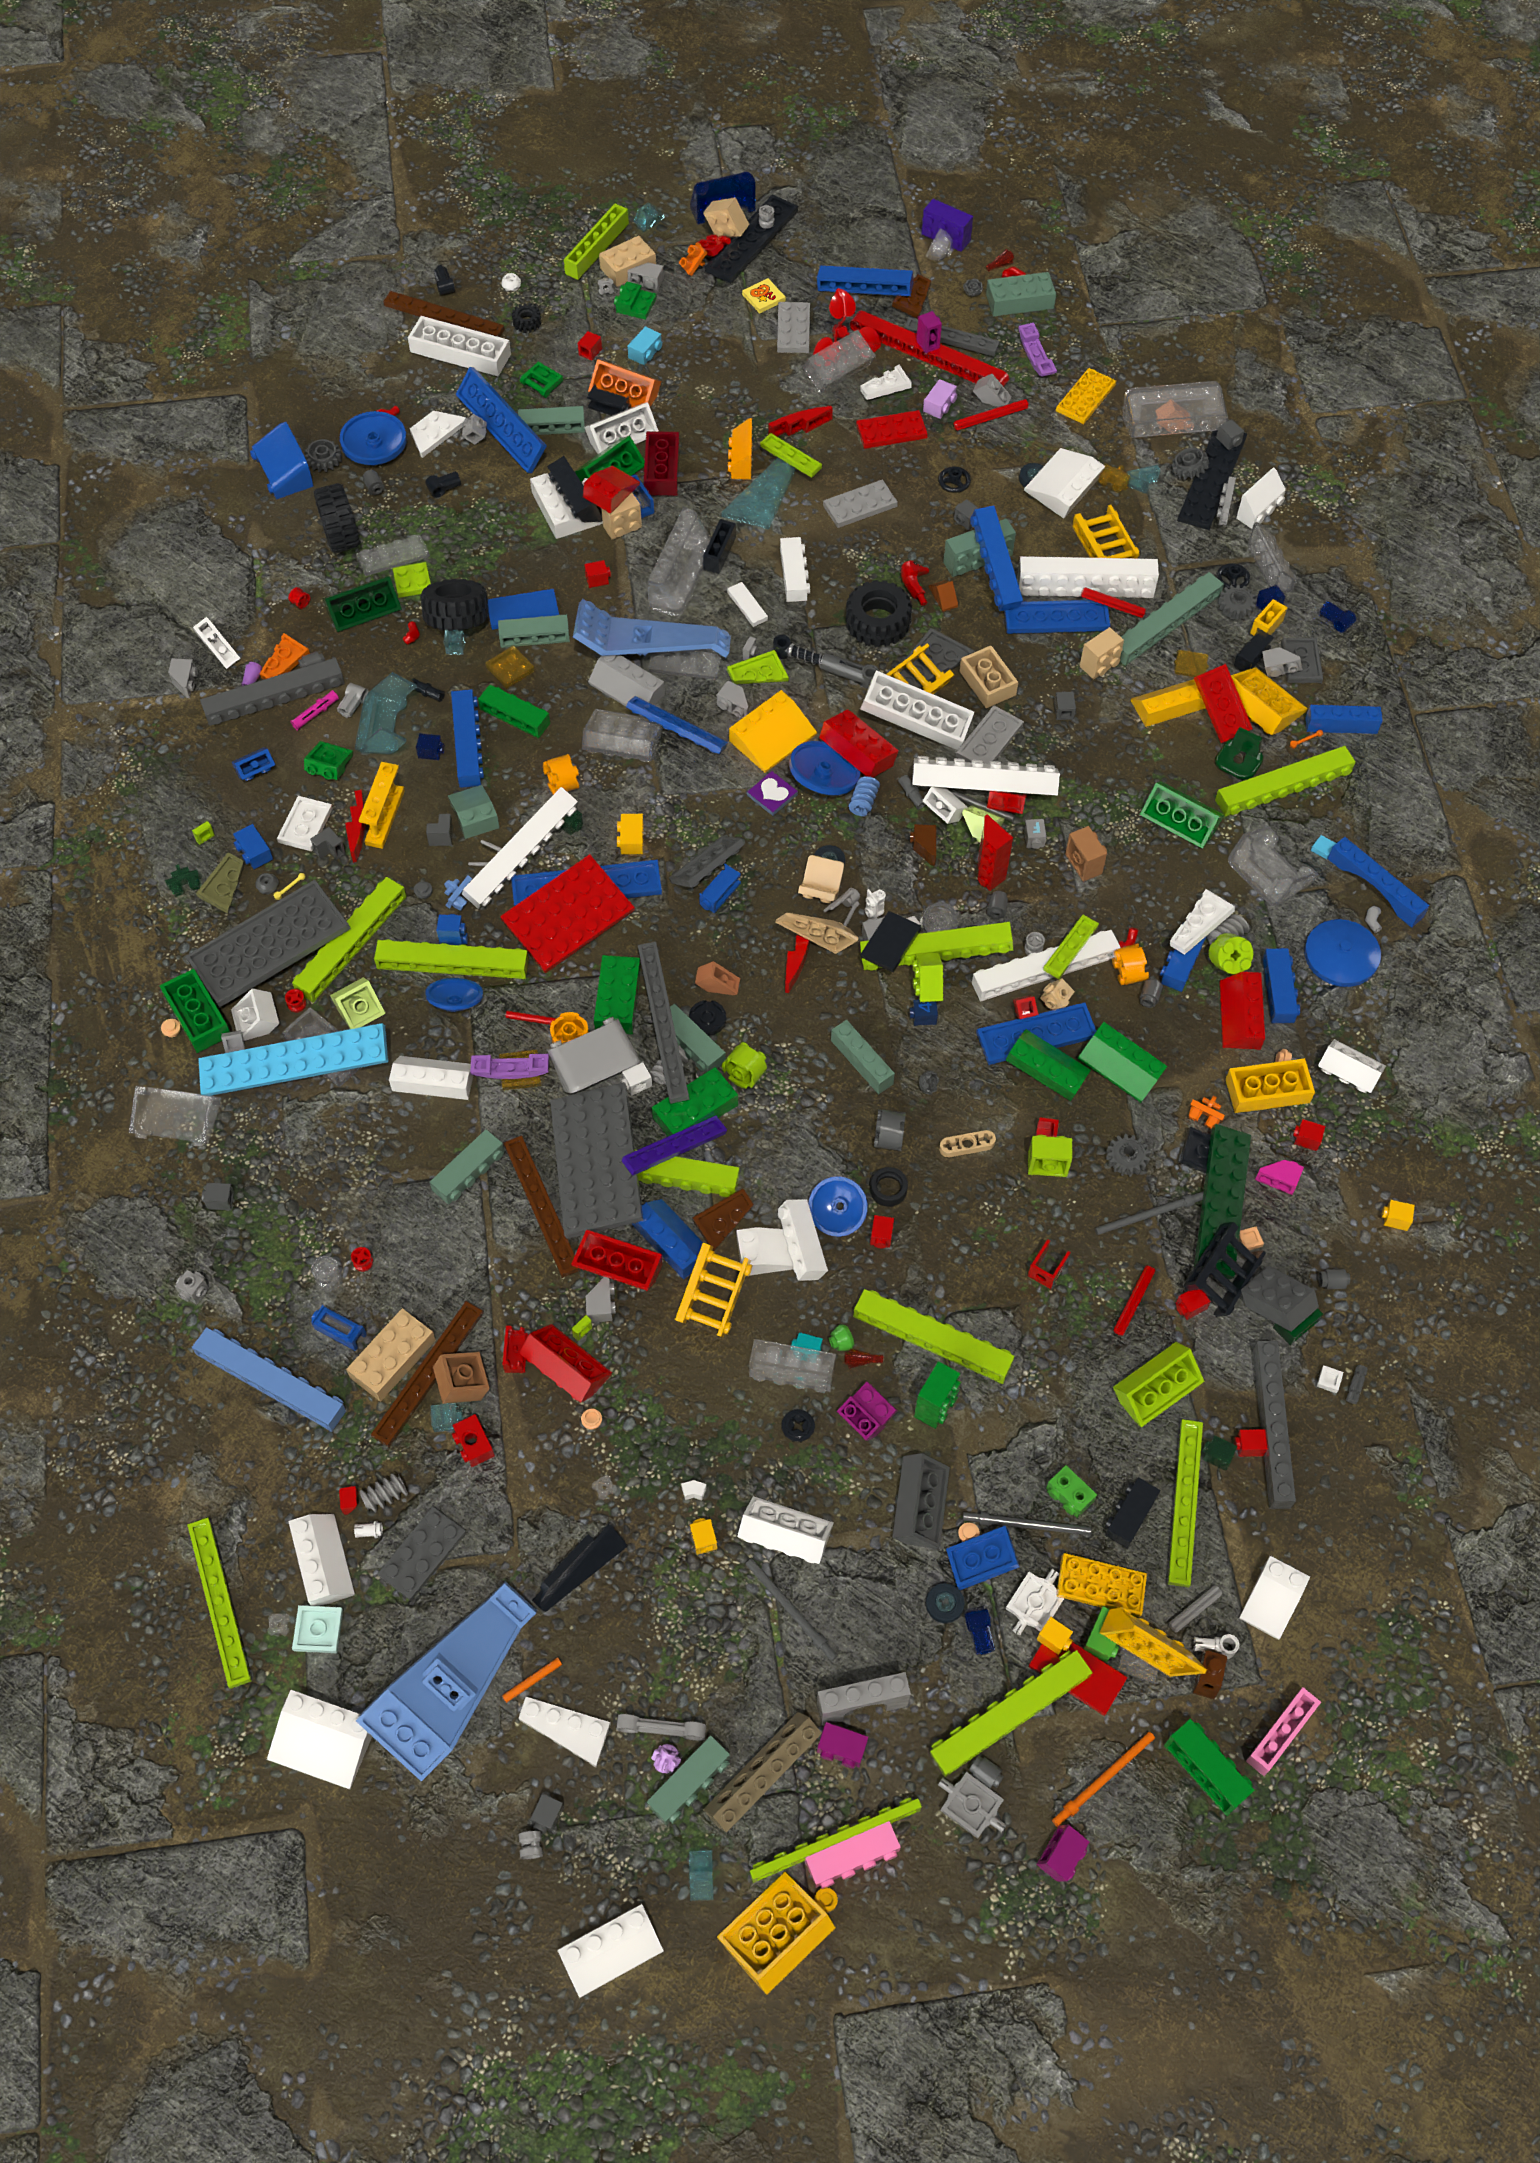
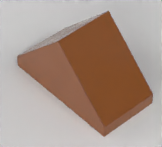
M943 580L929 585V589L942 612L958 607L953 581Z

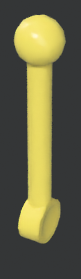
M300 873L298 875V878H296L283 890H281L280 892H275L274 898L276 900H280L282 898V894H284L287 890H289L300 880L305 879V874Z

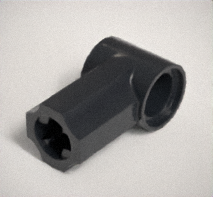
M438 265L433 271L439 295L455 292L454 282L450 278L447 268Z
M457 471L441 477L431 475L426 479L425 484L432 496L439 498L444 495L446 490L461 485V480Z

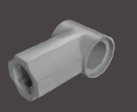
M349 683L345 691V697L338 705L337 711L343 717H351L360 703L363 704L367 700L368 689Z

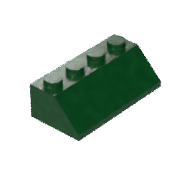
M384 576L322 598L337 632L402 609L390 576Z

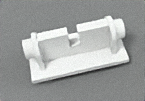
M869 889L867 890L865 913L868 918L877 919L878 916L884 913L885 892L883 890H877L873 893Z

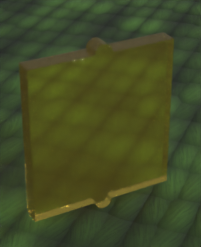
M1178 650L1177 659L1174 662L1176 664L1175 674L1196 677L1205 673L1209 667L1207 664L1208 654Z

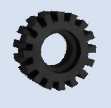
M524 303V306L519 304V308L517 306L514 307L515 310H512V321L516 330H519V332L523 330L524 333L529 331L531 333L532 330L536 331L537 328L539 329L541 315L536 305L532 306L531 303L529 305Z

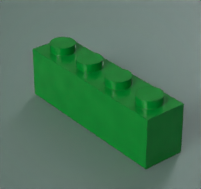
M489 685L478 698L480 710L537 738H540L550 725L549 713L546 710L540 709L528 701L525 702L499 687Z

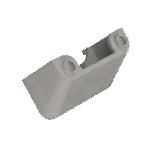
M610 1017L603 1021L604 1024L600 1028L568 1042L562 1043L559 1040L550 1044L551 1048L547 1049V1052L565 1092H577L640 1063L638 1055L619 1019Z

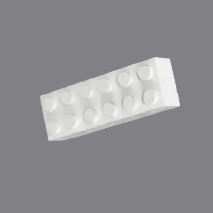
M424 316L419 318L408 336L410 352L466 368L473 367L477 371L499 376L511 355L510 343L507 339Z
M879 671L875 672L860 710L956 750L962 745L974 715V711Z

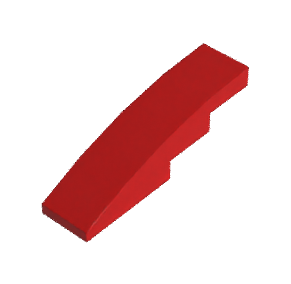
M817 407L781 417L768 423V435L772 433L778 437L786 433L788 436H791L800 430L808 433L832 420L833 407Z
M362 790L354 791L357 806L350 807L352 822L345 823L353 863L358 860L365 834V823L359 822L365 805Z
M796 935L795 951H788L785 993H789L797 981L810 947V940L800 935Z

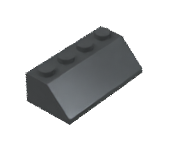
M923 1453L903 1456L892 1538L907 1545L940 1549L950 1467Z

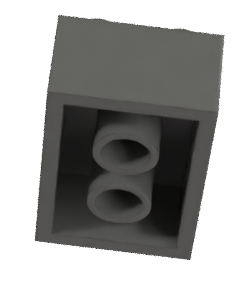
M1271 1266L1266 1267L1241 1289L1247 1308L1289 1331L1294 1330L1319 1307L1314 1289Z

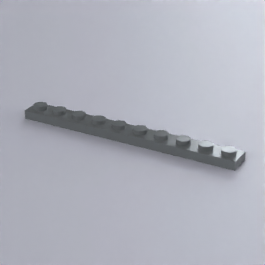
M656 941L638 945L670 1104L690 1100Z

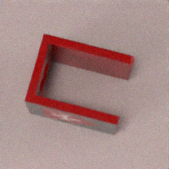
M1047 1239L1031 1264L1028 1277L1052 1289L1067 1265L1071 1252L1068 1251L1054 1274L1051 1275L1038 1267L1050 1245V1240Z

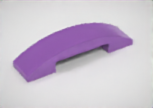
M1034 322L1019 326L1018 329L1025 352L1035 371L1041 377L1057 373L1052 359L1047 358L1039 341V332Z
M529 1054V1058L492 1059L491 1055L471 1056L470 1073L471 1075L494 1079L535 1077L548 1073L549 1054Z

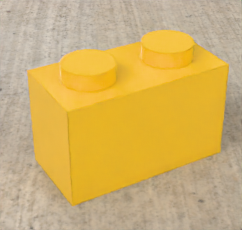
M1273 599L1254 620L1250 634L1254 636L1257 628L1271 635L1283 622L1288 607Z
M621 814V821H617V832H620V836H617V847H620L621 854H643V814Z

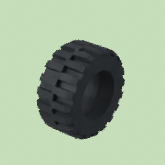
M336 483L315 489L314 497L331 552L337 553L358 547L360 545L359 536L343 485Z
M446 579L441 582L437 581L425 587L420 596L423 620L428 626L435 629L448 631L471 629L474 626H479L480 623H484L489 615L487 591L483 585L473 580Z
M873 580L871 583H863V586L859 585L855 588V591L853 590L850 593L846 604V626L850 634L854 638L857 637L856 640L861 643L865 642V645L868 646L875 645V647H880V645L889 646L890 643L895 644L899 641V638H904L910 629L912 602L906 592L904 593L905 590L897 587L895 583L890 584L885 580H882V582ZM873 609H882L890 612L892 615L885 618H875L869 616L866 612Z

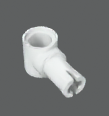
M1231 1634L1214 1637V1639L1194 1637V1651L1208 1650L1226 1655L1227 1659L1235 1655L1240 1645L1238 1639ZM1223 1643H1229L1233 1650L1227 1651L1224 1649Z

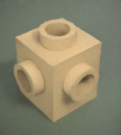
M1061 978L1049 983L1043 989L1044 993L1040 999L1048 1008L1056 1010L1066 1007L1069 1004L1068 1000L1075 991Z

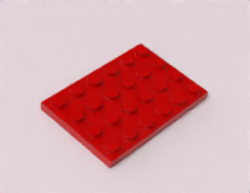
M589 854L500 917L544 973H547L635 911V907Z

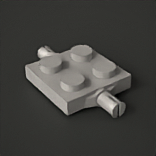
M1229 477L1228 483H1224L1222 490L1224 495H1221L1219 505L1222 507H1219L1217 517H1219L1218 525L1225 526L1228 522L1229 509L1235 489V477Z
M968 1772L955 1785H952L944 1777L941 1779L938 1786L949 1793L947 1801L940 1810L977 1839L990 1824L1001 1833L1003 1832L1007 1824L996 1817L997 1810L1004 1801L1003 1798Z

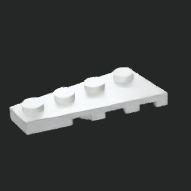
M1206 889L1203 892L1202 898L1196 902L1193 911L1187 915L1184 924H1181L1170 940V946L1185 955L1235 912V906Z
M529 1697L525 1698L519 1715L521 1722L552 1739L555 1743L565 1747L597 1768L611 1725L610 1722Z

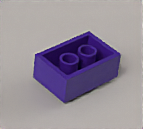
M932 199L923 211L922 235L962 252L971 241L973 216Z

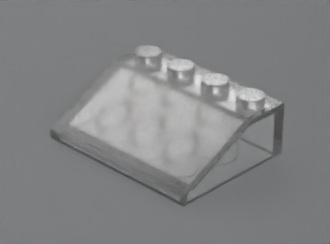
M595 709L583 729L582 750H586L589 753H604L607 756H622L624 759L634 758L642 762L652 761L663 727L656 722L649 721L646 717Z

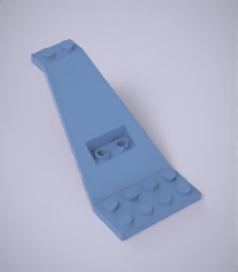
M584 599L580 601L573 638L602 656L638 654L640 656L643 654L646 656L648 653L713 649L726 658L730 652L731 636L724 629H719L715 626L611 617L606 611H601L592 602Z
M505 1581L488 1599L394 1680L357 1717L356 1722L422 1782L454 1749L520 1629L536 1614L537 1610ZM440 1676L442 1681H436L434 1677ZM456 1691L458 1696H452L451 1692Z

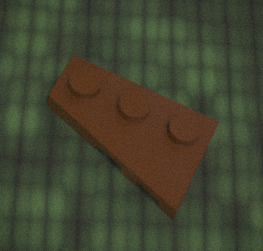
M918 274L913 279L911 296H897L892 301V307L918 319L930 289L931 280Z
M741 1189L692 1217V1221L706 1243L713 1246L712 1251H715L753 1208L754 1204L745 1190Z

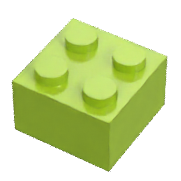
M916 953V960L912 961L913 971H915V978H913L915 996L919 997L920 1002L943 1001V964L939 953Z
M1046 1135L1032 1136L1028 1152V1175L1067 1177L1072 1162V1138L1065 1136L1047 1137Z

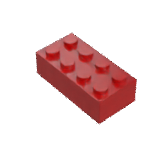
M848 709L824 721L819 736L821 740L866 777L873 778L893 767L899 751Z

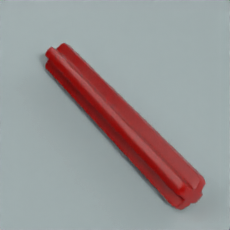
M1086 587L1081 592V597L1140 618H1143L1146 609Z
M1145 1266L1113 1330L1115 1334L1119 1336L1124 1335L1155 1273L1153 1267Z

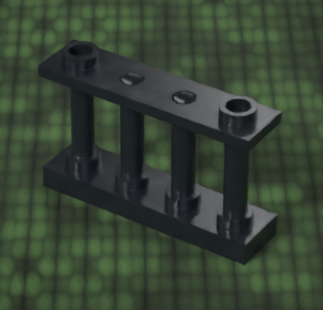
M1234 1222L1220 1225L1183 1285L1188 1291L1201 1289L1218 1305L1213 1314L1216 1317L1228 1316L1233 1312L1234 1305L1242 1294L1241 1289L1248 1284L1256 1269L1262 1264V1259L1266 1254L1264 1250L1251 1252L1235 1237L1239 1226ZM1229 1243L1247 1259L1242 1267L1226 1253V1247ZM1219 1259H1222L1237 1274L1233 1283L1216 1268ZM1210 1274L1228 1290L1223 1299L1207 1284L1206 1280Z

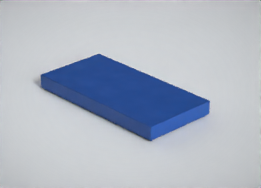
M554 589L487 599L492 630L499 629L498 620L559 615Z

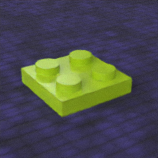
M426 562L393 568L398 598L419 595L425 587L431 584Z

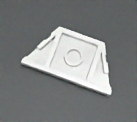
M432 411L412 426L410 432L420 456L423 458L461 429L466 418Z

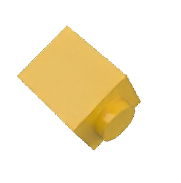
M1390 1200L1389 1204L1384 1206L1382 1210L1383 1226L1408 1231L1413 1222L1415 1205Z
M701 1518L690 1524V1532L697 1555L717 1550V1541L711 1519Z
M1050 1617L1039 1633L1037 1641L1059 1655L1062 1649L1067 1651L1073 1640L1070 1637L1073 1631Z

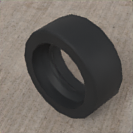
M885 1167L874 1173L871 1178L870 1193L878 1204L893 1207L904 1201L907 1195L908 1181L906 1175L901 1170L894 1167ZM892 1178L900 1183L901 1189L896 1195L886 1196L878 1191V1182L881 1179Z

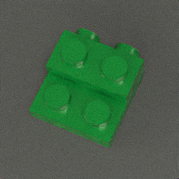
M626 282L625 285L620 287V295L615 296L614 305H616V312L646 320L657 296L656 293L642 290L639 284Z
M320 741L304 758V771H307L310 775H321L328 780H338L345 772L346 763L353 757V750Z

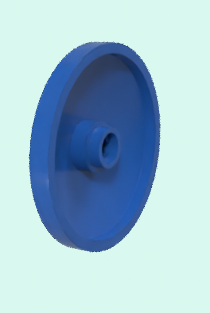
M379 411L365 412L351 418L340 432V444L344 454L354 462L364 465H378L391 461L403 451L407 441L406 431L402 422L389 413Z
M809 741L798 745L793 750L789 760L790 771L794 778L806 788L821 794L841 795L848 793L855 788L860 777V771L822 741Z
M1343 919L1329 920L1316 926L1309 934L1304 948L1305 959L1312 972L1323 981L1341 987L1357 986L1368 981L1375 974L1381 960L1380 946L1374 935L1362 925Z

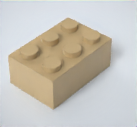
M640 236L599 253L600 269L608 278L613 280L616 287L628 282L629 269L648 262L656 264V254Z
M992 646L961 658L959 672L985 708L1016 696L1018 681Z

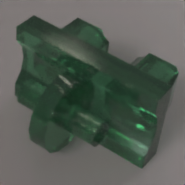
M179 864L175 865L177 870L170 872L172 878L165 880L168 889L171 890L175 897L184 894L181 886L189 884L191 891L200 889L199 879L201 878L197 869L189 871L188 866L180 869Z

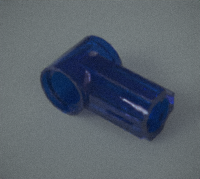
M1327 601L1320 610V614L1333 622L1334 628L1340 633L1345 632L1356 622V616L1352 611H1343L1330 601Z
M987 1608L965 1612L968 1631L971 1632L976 1655L994 1652L995 1646L990 1630L991 1621Z

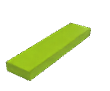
M772 433L760 442V447L811 478L822 469L820 462Z
M1082 915L1045 964L1043 971L1060 979L1098 928L1099 923Z

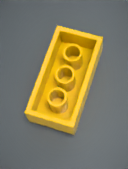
M1305 1058L1230 1068L1225 1079L1235 1113L1307 1104L1311 1102L1315 1094Z

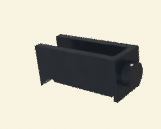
M595 384L587 396V399L591 400L588 405L589 409L611 416L631 408L629 396L626 398L598 389Z
M1257 628L1253 638L1236 655L1234 666L1242 671L1254 668L1263 658L1262 651L1270 650L1271 646L1269 644L1274 637Z

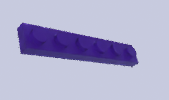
M714 1116L625 1155L621 1161L633 1176L726 1134L727 1129L719 1118Z

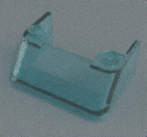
M392 672L368 692L363 702L355 743L356 750L362 753L392 754L406 742V738L394 733L397 713L406 707V696L416 688V684Z

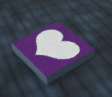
M773 771L747 791V796L772 816L798 795L796 789Z

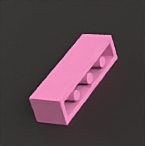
M1302 1688L1246 1762L1265 1776L1320 1705L1321 1701L1305 1688Z
M890 1821L806 1857L805 1863L815 1888L821 1886L824 1889L835 1884L834 1880L842 1877L845 1880L856 1874L855 1871L862 1867L865 1871L876 1866V1861L884 1858L885 1861L897 1857V1852L900 1851L901 1847Z

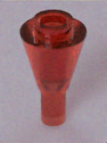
M1005 249L993 262L986 265V269L990 271L996 267L1013 264V253Z
M850 1348L848 1352H845L844 1361L849 1369L870 1363H883V1355H870L869 1353Z

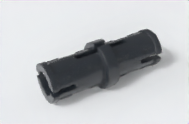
M415 678L410 681L409 688L422 693V696L431 697L438 702L444 699L445 692L432 687V684H425Z

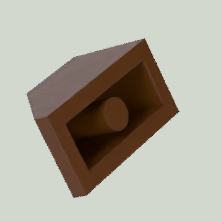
M914 824V832H910V843H913V850L931 866H935L936 825Z

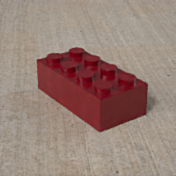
M646 431L643 482L650 495H678L679 432Z

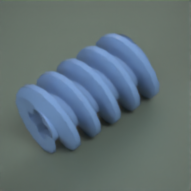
M861 777L858 779L851 802L849 803V810L858 816H866L867 812L871 811L878 788L880 787L879 781L872 777Z

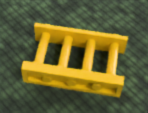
M1108 505L1106 515L1093 519H1083L1081 513L1074 515L1072 527L1090 558L1138 559L1139 549L1133 544L1119 519L1117 511L1113 509L1112 505ZM1107 521L1111 525L1110 528L1092 532L1089 529L1090 526ZM1114 533L1118 540L1099 544L1095 540ZM1118 546H1123L1125 552L1108 557L1104 556L1102 552Z
M925 644L923 647L918 646L910 657L886 674L909 684L900 674L907 667L921 683L923 690L931 694H935L943 688L954 676L951 670L946 673L940 672L927 657L925 652L929 647L928 644ZM920 658L935 675L936 680L933 683L931 681L928 682L913 665L915 660Z
M381 762L359 818L360 823L369 824L370 826L364 841L366 846L383 849L405 792L403 786L394 785L399 765Z
M703 1243L675 1320L685 1324L687 1320H695L719 1329L717 1335L724 1337L725 1334L728 1335L732 1323L729 1322L744 1279L750 1275L753 1265L750 1264L751 1260L748 1258H744L742 1264L714 1254L715 1251H712L713 1246ZM708 1262H715L740 1271L736 1283L708 1273L705 1270ZM701 1281H708L733 1290L729 1302L702 1293L699 1289ZM700 1300L725 1309L723 1320L719 1321L694 1312V1309H692L693 1302Z

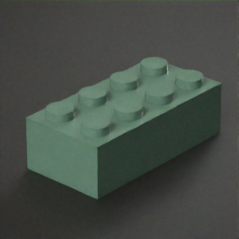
M1049 272L989 279L987 280L986 297L992 315L1001 316L1054 309L1056 292Z
M1006 518L1000 520L999 523L1009 556H1013L1016 532ZM975 530L946 540L943 563L952 577L985 566L984 558H981L979 542L977 543L975 539Z

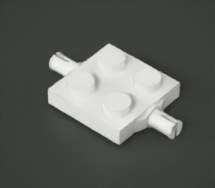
M1051 1569L1046 1579L1039 1578L1028 1572L1006 1606V1610L1019 1619L1013 1629L1018 1635H1021L1026 1625L1032 1626L1041 1632L1049 1618H1053L1062 1604L1064 1598L1056 1597L1057 1589L1053 1585L1059 1575L1057 1571L1053 1575L1055 1570Z

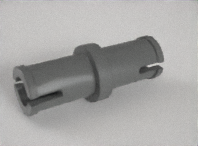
M908 775L902 776L898 782L905 790L907 798L912 800L918 810L925 807L926 804L919 793V788L912 784Z

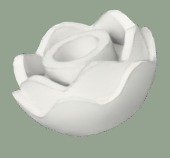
M508 273L502 279V287L506 291H516L521 286V280L516 274Z

